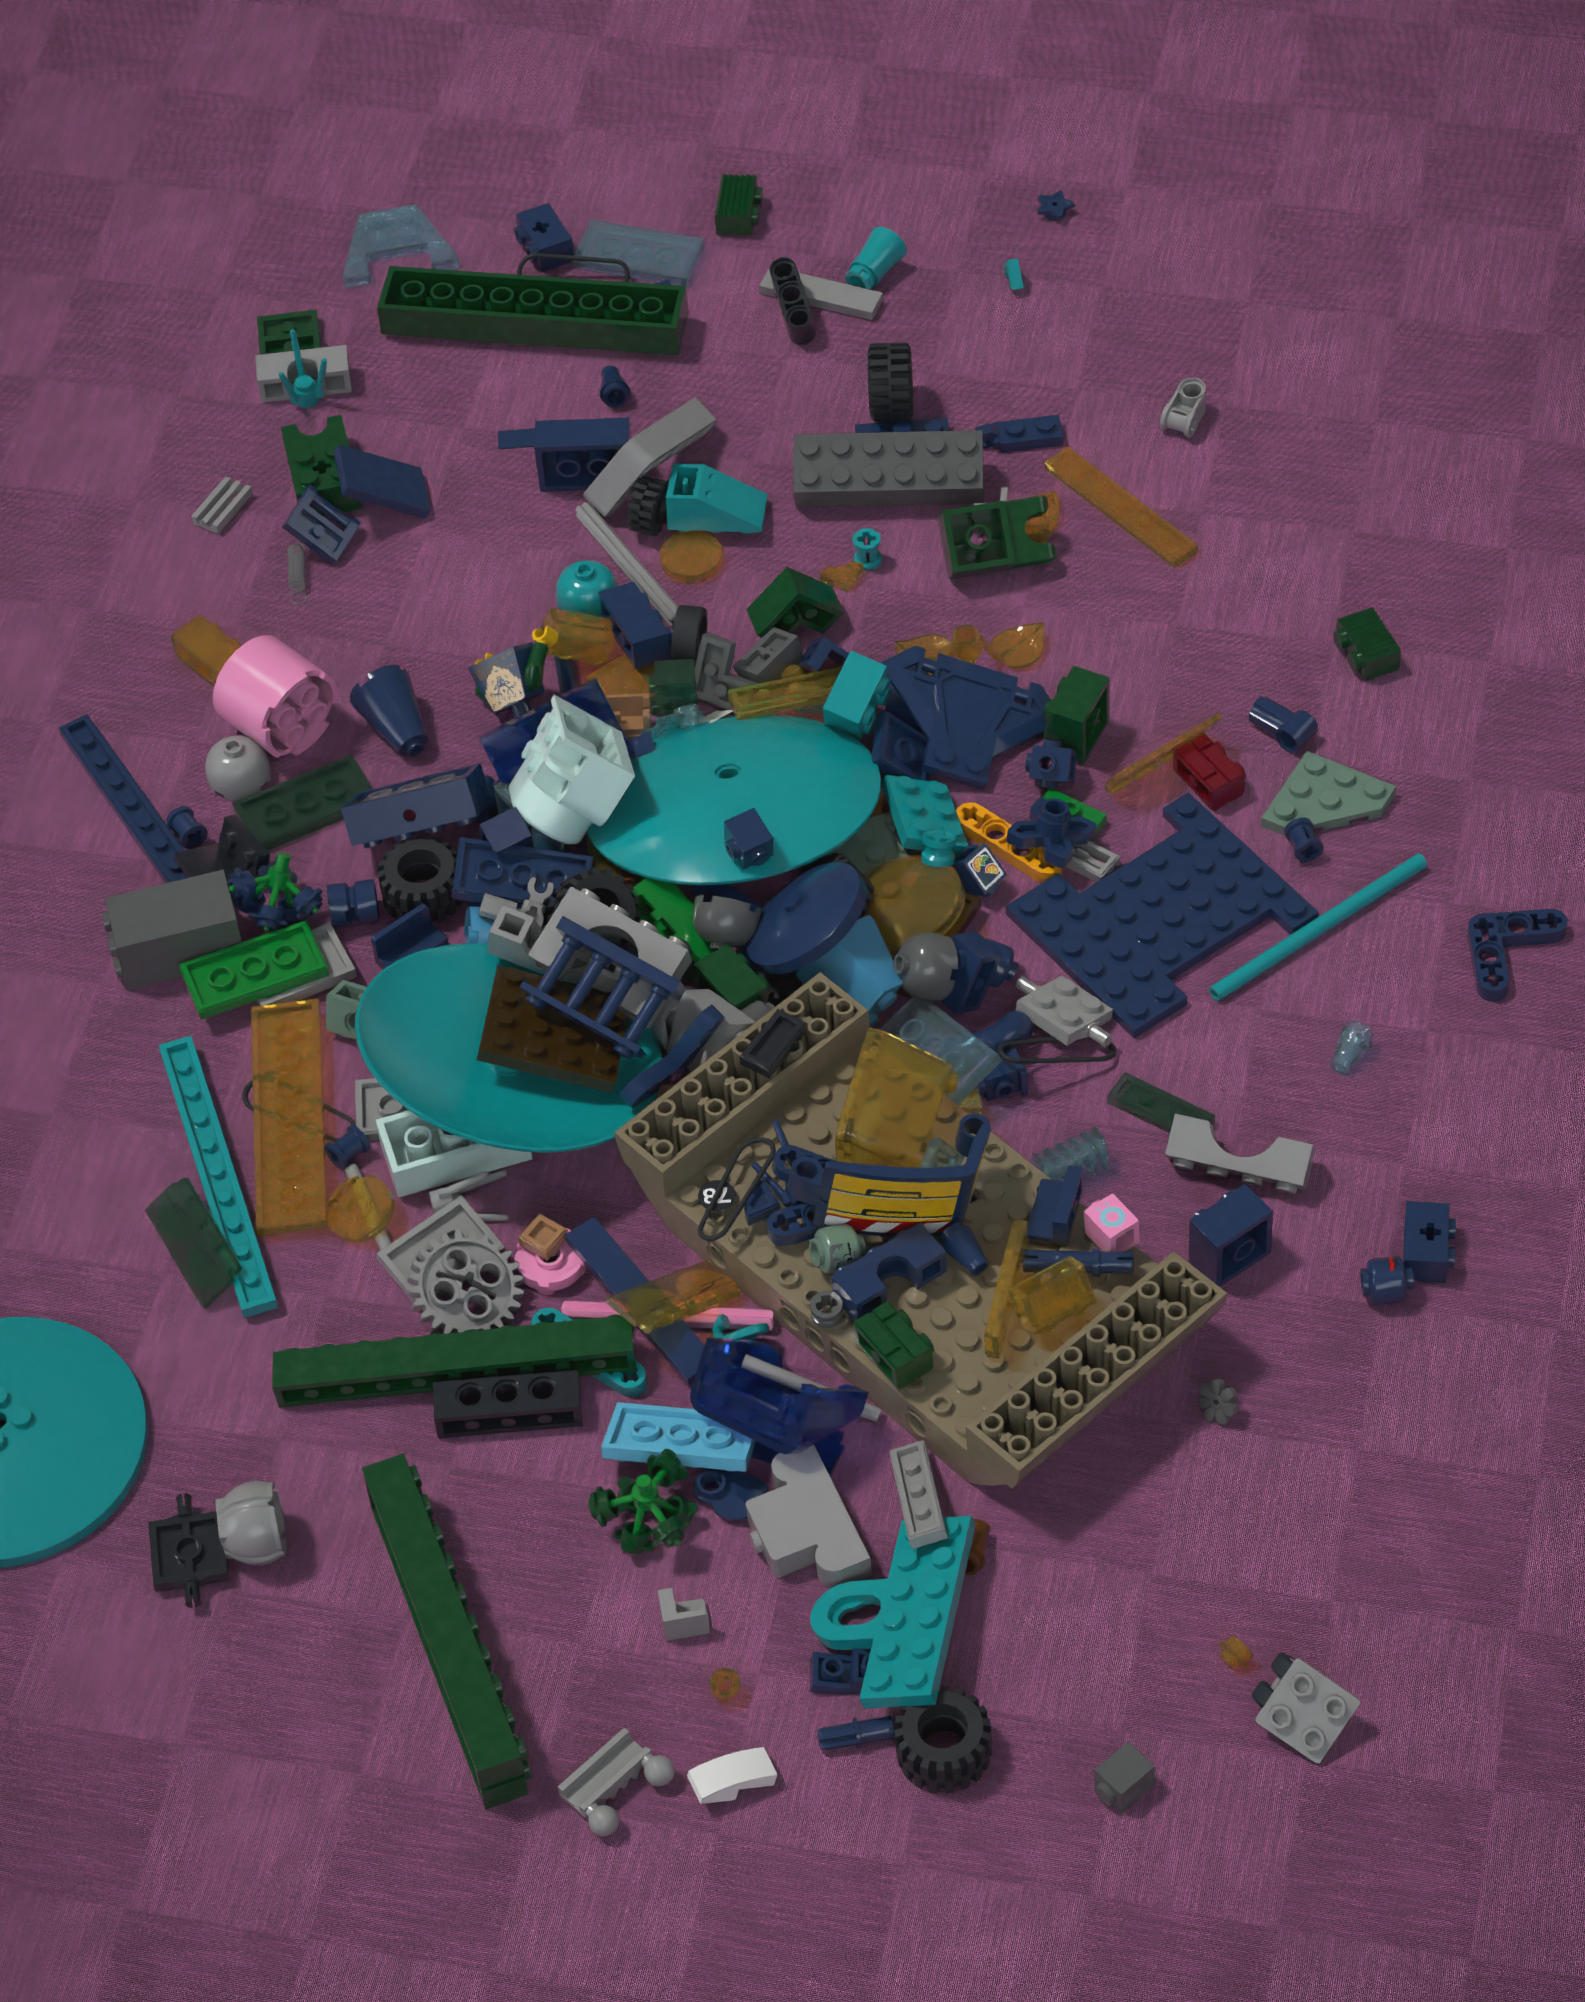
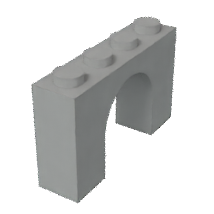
M573 887L569 888L528 954L532 965L546 973L563 945L561 941L563 936L556 929V926L562 916L600 937L614 936L627 940L638 950V958L679 981L692 962L687 950L688 946L674 936H670L667 939L658 934V929L649 922L641 920L638 923L628 918L629 913L615 904L608 907L599 902L600 898L590 890L583 888L580 892ZM583 947L579 951L575 950L559 976V981H563ZM639 980L638 984L633 983L618 1008L619 1013L634 1021L651 993L649 991L651 985L642 980ZM663 999L647 1025V1029L651 1028L667 1000Z

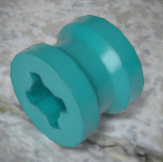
M938 829L924 832L922 843L925 845V850L921 855L923 864L940 868L953 865L955 854L952 852V847L956 845V835L950 831Z

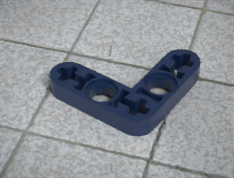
M1556 909L1485 913L1472 917L1468 925L1467 938L1479 996L1484 1000L1496 1002L1505 998L1508 993L1509 975L1503 947L1550 944L1563 940L1567 929L1566 915ZM1549 923L1553 924L1554 929L1550 928ZM1513 924H1520L1527 930L1522 933H1514L1508 927ZM1533 924H1536V930H1533ZM1481 928L1485 929L1486 933H1488V938L1485 941H1482ZM1483 953H1491L1497 957V960L1485 962L1479 956ZM1494 974V982L1497 987H1491V984L1488 982L1489 975Z
M713 1005L708 1006L695 1018L670 1053L633 1078L624 1087L619 1096L631 1108H634L658 1092L661 1085L673 1082L689 1067L724 1021L725 1017Z

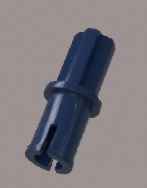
M887 1715L863 1721H857V1718H852V1723L823 1727L818 1729L817 1737L820 1749L826 1751L857 1745V1749H860L862 1744L888 1739L894 1740L895 1733L892 1717Z

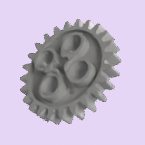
M456 1229L452 1240L443 1232L440 1236V1244L430 1239L427 1245L429 1251L422 1248L419 1250L417 1257L420 1261H413L410 1269L415 1273L409 1274L407 1283L414 1285V1287L409 1289L407 1296L418 1298L413 1303L411 1309L412 1311L423 1310L419 1322L423 1323L428 1320L433 1322L429 1330L430 1333L435 1332L438 1328L443 1329V1334L464 1332L470 1329H497L503 1327L502 1322L511 1324L514 1319L511 1312H518L521 1306L516 1300L521 1299L524 1294V1290L516 1286L520 1285L524 1278L520 1275H513L519 1267V1262L508 1263L512 1251L500 1253L498 1251L501 1245L500 1240L491 1246L488 1244V1233H485L481 1240H477L474 1229H471L467 1238H463L460 1229ZM451 1258L458 1259L464 1268L455 1270L448 1265L447 1260ZM490 1272L495 1276L497 1282L492 1284L486 1283L482 1280L480 1273ZM440 1273L443 1278H438L436 1274ZM463 1282L470 1284L468 1291L461 1289ZM439 1289L445 1290L449 1293L451 1300L441 1301L437 1299L434 1291ZM488 1295H493L495 1299L491 1300ZM470 1303L479 1304L483 1308L484 1314L475 1315L471 1313L467 1305Z

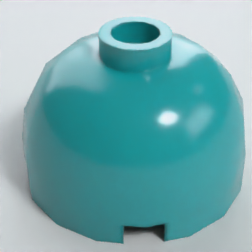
M582 560L570 564L562 571L556 582L557 608L560 612L562 610L566 613V617L574 622L593 623L602 620L598 592L617 587L618 583L615 576L608 567L597 561Z

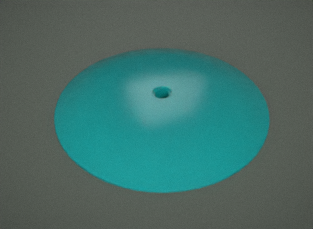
M779 714L724 716L712 723H709L710 721L697 724L690 723L652 737L654 750L630 760L635 777L609 818L600 827L592 823L587 830V834L595 848L605 858L615 865L642 877L688 885H720L758 880L813 862L841 846L855 835L867 822L878 803L881 792V776L878 765L872 762V754L860 741L850 734L826 726L822 722ZM755 808L773 837V856L760 866L752 865L743 870L738 860H732L726 851L724 844V821Z
M488 944L444 945L410 954L383 969L364 990L355 1016V1034L361 1056L369 1071L378 1083L406 1109L430 1124L458 1137L479 1144L521 1152L549 1153L580 1150L615 1139V1131L657 1099L656 1095L658 1092L636 1107L631 1108L619 1096L624 1087L633 1078L663 1059L655 1035L651 1029L647 1028L636 1044L647 1054L645 1059L622 1070H618L613 1093L477 1061L497 965L544 976L541 973L487 953ZM627 1018L625 1035L634 1022Z

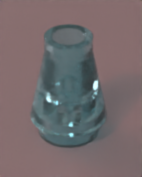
M1351 1021L1348 1026H1344L1330 1066L1341 1074H1348L1354 1064L1372 1047V1039L1374 1037L1372 1030L1356 1021Z

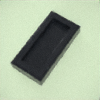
M777 1009L739 1056L740 1065L770 1079L808 1031L807 1023Z

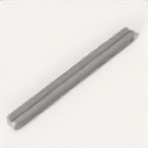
M588 502L578 505L576 507L577 518L630 580L635 582L639 590L647 594L649 602L658 610L665 621L673 627L675 614L679 606L593 506Z

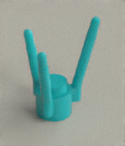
M292 329L290 330L298 377L295 379L293 387L283 372L279 373V378L290 395L291 403L307 408L314 406L319 401V398L324 397L323 384L327 359L322 358L317 383L312 377L305 375L297 334Z

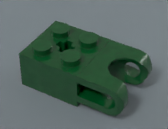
M342 415L327 417L326 428L316 435L300 433L296 424L281 426L296 501L298 502L302 492L311 484L318 489L317 493L343 513L362 509L360 500L342 496L334 451L339 444L349 447ZM311 503L309 504L311 508H313L323 517L327 516L319 509H317L315 506H313Z
M1036 496L942 510L937 518L948 579L1047 564L1057 559L1058 554L1054 544L1035 543L1028 538L1025 532L1026 521L1046 513L1049 508L1048 499L1045 496ZM973 534H977V539H983L980 546H975L971 543L970 539Z

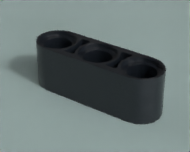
M787 257L778 258L771 263L769 268L773 289L789 338L795 344L804 345L811 342L816 335L812 312L795 262Z

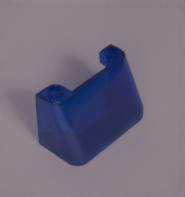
M707 1338L690 1392L691 1404L698 1413L779 1453L788 1455L802 1453L856 1420L862 1414L869 1394L868 1391L850 1384L841 1385L836 1389L819 1388L813 1384L802 1383L801 1390L797 1391L741 1368L746 1354L782 1368V1356L775 1347L761 1340Z

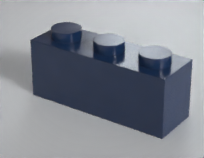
M635 582L598 592L601 619L635 670L671 659L672 632L668 626L664 627L658 610L651 608L647 594L645 592L641 593Z

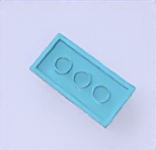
M617 1402L601 1446L602 1459L647 1463L650 1455L658 1456L664 1449H670L680 1460L681 1466L746 1472L760 1430V1415Z

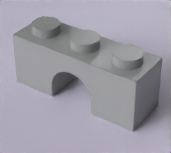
M347 345L300 350L305 375L312 377L315 382L318 379L322 358L327 359L323 384L324 395L352 392ZM294 352L255 355L256 376L261 403L289 400L290 395L281 382L279 373L283 372L293 387L295 379L298 377Z

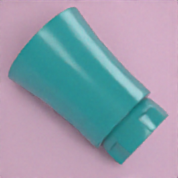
M873 228L864 247L851 263L849 272L845 275L847 284L869 290L877 286L885 274L906 256L907 248L904 241L888 228Z

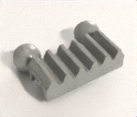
M624 1727L558 1786L559 1795L584 1818H588L589 1827L593 1833L598 1836H609L617 1830L619 1816L615 1809L605 1805L606 1800L609 1797L614 1799L620 1787L625 1789L630 1778H638L639 1771L644 1768L645 1778L654 1786L668 1784L674 1777L675 1768L672 1761L666 1756H654L648 1747L642 1748L630 1738V1732Z

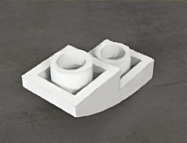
M760 1747L712 1759L689 1770L687 1777L700 1804L736 1800L739 1789L774 1786L777 1772L765 1748Z

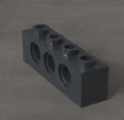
M560 1369L547 1373L532 1374L524 1372L512 1376L495 1377L489 1375L476 1379H448L441 1382H433L434 1422L438 1439L583 1426L582 1397L578 1370L568 1371Z

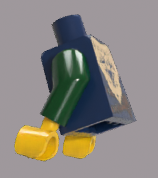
M546 626L545 631L540 628L533 630L532 637L537 642L513 646L496 655L486 652L485 660L477 659L474 666L468 668L476 682V696L485 702L494 713L511 709L517 725L535 718L529 700L544 693L543 673L548 647L553 646L558 639V632L550 626Z

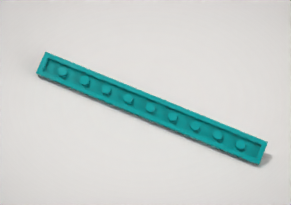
M192 1036L158 1045L243 1318L278 1308L276 1298Z

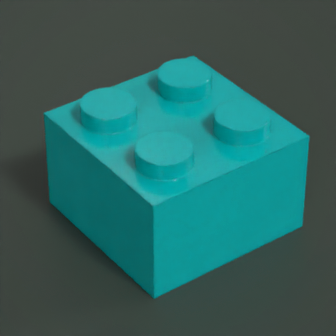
M850 651L823 706L824 724L846 732L860 742L864 734L870 735L876 723L877 717L874 716L878 705H885L891 692V688L888 687L890 679L887 677V666L854 651Z

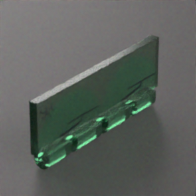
M182 1178L177 1183L173 1182L145 1209V1212L202 1308L207 1309L235 1282L234 1277L242 1270V1266L231 1248H228L227 1241L218 1226L214 1224L212 1216L203 1201L200 1200V1196L189 1178Z

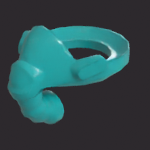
M721 1314L714 1322L712 1328L713 1339L711 1341L717 1352L722 1353L728 1359L735 1360L739 1355L741 1345L751 1344L754 1338L769 1332L770 1329L767 1323H759L724 1336L723 1330L729 1328L730 1322L725 1314Z

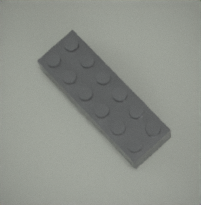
M982 430L794 434L793 493L795 507L984 503Z

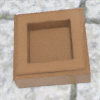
M539 1213L518 1237L519 1245L548 1261L564 1243L565 1234L568 1233V1229Z

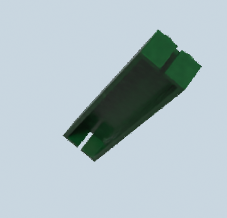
M403 1453L362 1467L372 1513L485 1810L528 1795L526 1780L532 1778L526 1760L528 1755L522 1738L517 1737L514 1729L516 1724L509 1705L505 1706L502 1696L504 1694L497 1674L493 1675L490 1666L492 1663L485 1643L481 1644L478 1635H480L476 1619L474 1614H470L467 1608L468 1600L461 1583L458 1584L455 1577L456 1569L450 1553L446 1554L443 1546L445 1542L438 1523L435 1524L432 1515H434L427 1494L423 1495L420 1487L422 1482L416 1465L409 1467Z

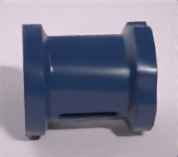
M180 806L169 813L166 819L167 826L179 835L180 844L184 848L193 849L205 841L208 831L203 824L195 820L194 812L189 806Z
M1306 817L1292 820L1284 829L1285 837L1287 840L1292 841L1295 848L1294 856L1300 862L1314 860L1322 854L1324 849L1322 842L1313 833L1314 825L1312 821Z
M353 1124L346 1128L347 1133L334 1143L328 1142L324 1145L327 1157L341 1170H344L349 1165L348 1162L360 1152L366 1153L371 1148L365 1134Z

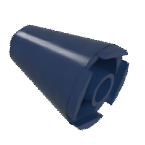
M394 664L383 666L366 675L368 681L362 686L357 683L350 693V703L353 708L401 755L416 756L425 749L428 736L409 673L405 668L401 670L399 665Z

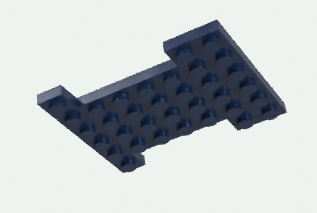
M1189 792L1165 806L1162 811V817L1178 832L1081 893L1058 873L1006 905V915L1083 990L1112 1008V1018L1133 1038L1138 1037L1187 1005V995L1171 981L1181 973L1269 917L1291 935L1319 916V912Z

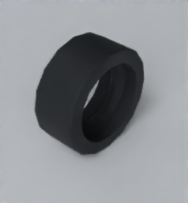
M679 605L677 608L671 646L672 661L675 666L695 668L702 635L707 633L708 628L706 608L689 605Z

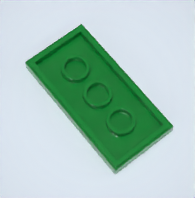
M307 920L178 964L200 1020L329 976L327 965Z

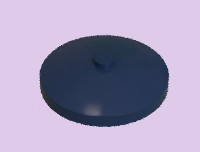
M842 862L822 864L798 875L779 889L762 907V914L756 931L746 943L748 956L760 970L769 974L790 973L815 962L834 948L858 920L867 897V886L864 879L854 867Z

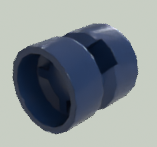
M374 879L355 881L351 887L346 882L327 884L328 906L332 927L349 926L356 919L360 924L380 921Z

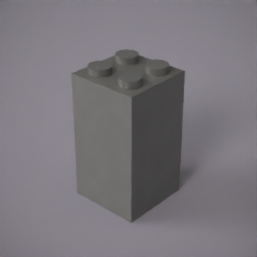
M224 869L107 897L105 902L108 911L101 913L106 932L113 931V933L107 934V940L112 958L119 956V958L113 959L117 978L124 977L127 990L181 978L179 963L242 942Z

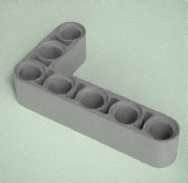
M696 397L632 437L623 445L587 488L583 496L604 518L608 517L633 491L640 477L642 478L649 471L704 436L714 426L717 419Z

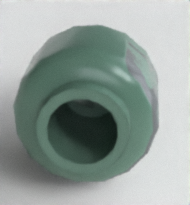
M849 1224L820 1228L809 1242L812 1263L815 1267H820L826 1274L835 1273L845 1264H852L860 1259L866 1250L863 1236L860 1233L857 1234Z

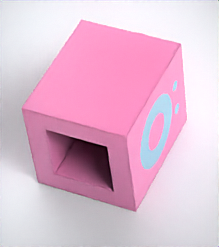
M1113 1193L1102 1200L1093 1202L1084 1211L1085 1233L1102 1251L1125 1252L1140 1243L1139 1220Z

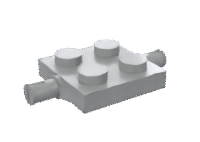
M1061 975L1042 986L1036 985L1025 976L1020 977L1016 982V989L1025 993L1026 996L1017 1001L1015 1011L1025 1013L1030 1017L1032 1023L1065 1045L1083 1038H1092L1103 1047L1109 1046L1112 1042L1113 1035L1100 1028V1026L1111 1020L1113 1009L1074 984L1073 981Z

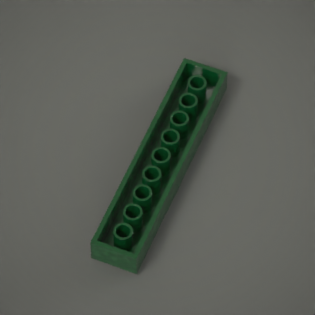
M389 266L377 306L381 334L668 355H679L689 314L686 286Z

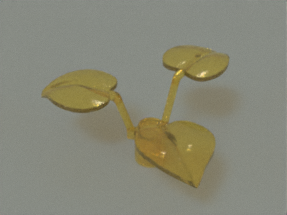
M1041 622L1010 628L997 634L989 645L984 641V636L979 635L976 627L962 625L954 630L953 641L951 642L942 635L927 634L909 640L895 641L896 654H899L913 646H918L926 649L925 658L936 661L938 653L954 657L956 653L960 660L975 664L983 648L995 661L1003 659L1004 664L1009 668H1025L1037 662L1042 655L1045 625Z

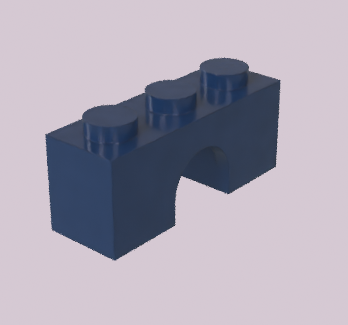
M920 1222L910 1229H903L892 1240L882 1246L871 1248L865 1256L852 1264L841 1266L835 1274L831 1275L832 1292L841 1297L843 1309L855 1322V1320L868 1312L871 1314L873 1309L887 1301V1287L882 1282L886 1278L893 1276L904 1277L916 1289H919L947 1272L946 1251Z

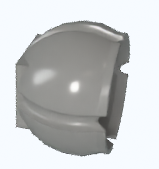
M254 1480L244 1482L234 1487L224 1498L215 1499L219 1540L227 1559L234 1558L247 1565L261 1566L271 1564L287 1556V1541L280 1536L286 1532L278 1490H273L276 1487L274 1481Z

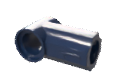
M1260 696L1254 702L1249 712V721L1273 734L1281 748L1289 753L1297 752L1318 732V724L1308 712L1298 710L1293 713L1268 697Z

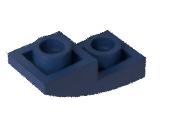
M853 1648L851 1656L813 1652L810 1659V1692L827 1694L861 1693L871 1650Z

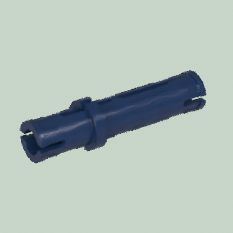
M1093 1248L1092 1251L1028 1249L1023 1251V1257H1025L1023 1258L1024 1273H1092L1093 1277H1100L1101 1273L1133 1275L1134 1271L1132 1267L1134 1266L1133 1251H1101V1248Z

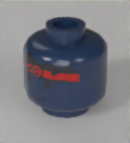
M1398 1256L1372 1258L1367 1262L1366 1268L1360 1269L1363 1297H1369V1300L1374 1305L1401 1303L1407 1298V1290L1414 1289L1412 1267L1405 1268L1402 1258Z

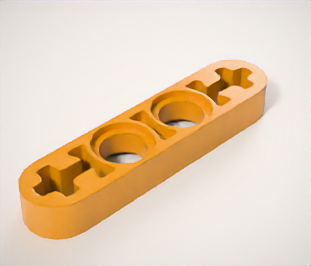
M963 803L956 809L964 836L977 844L986 843L994 855L1035 881L1043 883L1058 873L1062 876V868L1045 861L1042 846L1029 848L1030 852L1022 856L1012 852L1017 847L1006 842L1007 831L1012 826L1010 823L977 803ZM991 831H1000L1005 834L1000 839H991L987 836Z

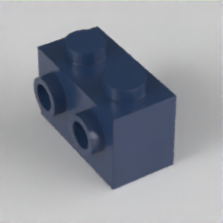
M977 931L953 935L951 938L957 949L958 970L952 969L950 980H954L955 984L949 995L941 1000V1002L955 1014L979 1009L1003 956L997 948Z

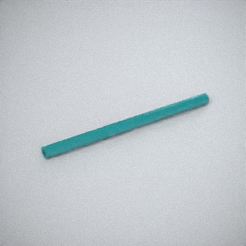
M1417 853L1210 986L1209 993L1211 997L1217 1002L1425 869L1427 867L1426 859L1423 855Z

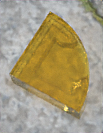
M847 562V565L834 568L833 565L829 566L820 573V581L849 592L864 572L863 564Z

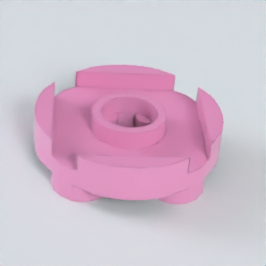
M566 1240L551 1256H559L552 1263H546L542 1257L522 1247L519 1243L517 1245L518 1250L515 1254V1262H519L517 1274L523 1276V1282L527 1286L536 1289L539 1294L551 1295L555 1291L569 1287L585 1274L586 1265L567 1244Z

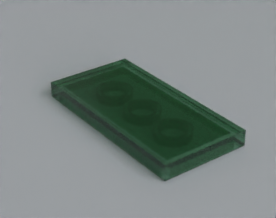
M351 754L232 803L235 814L269 851L344 820L340 808L357 792L373 788Z

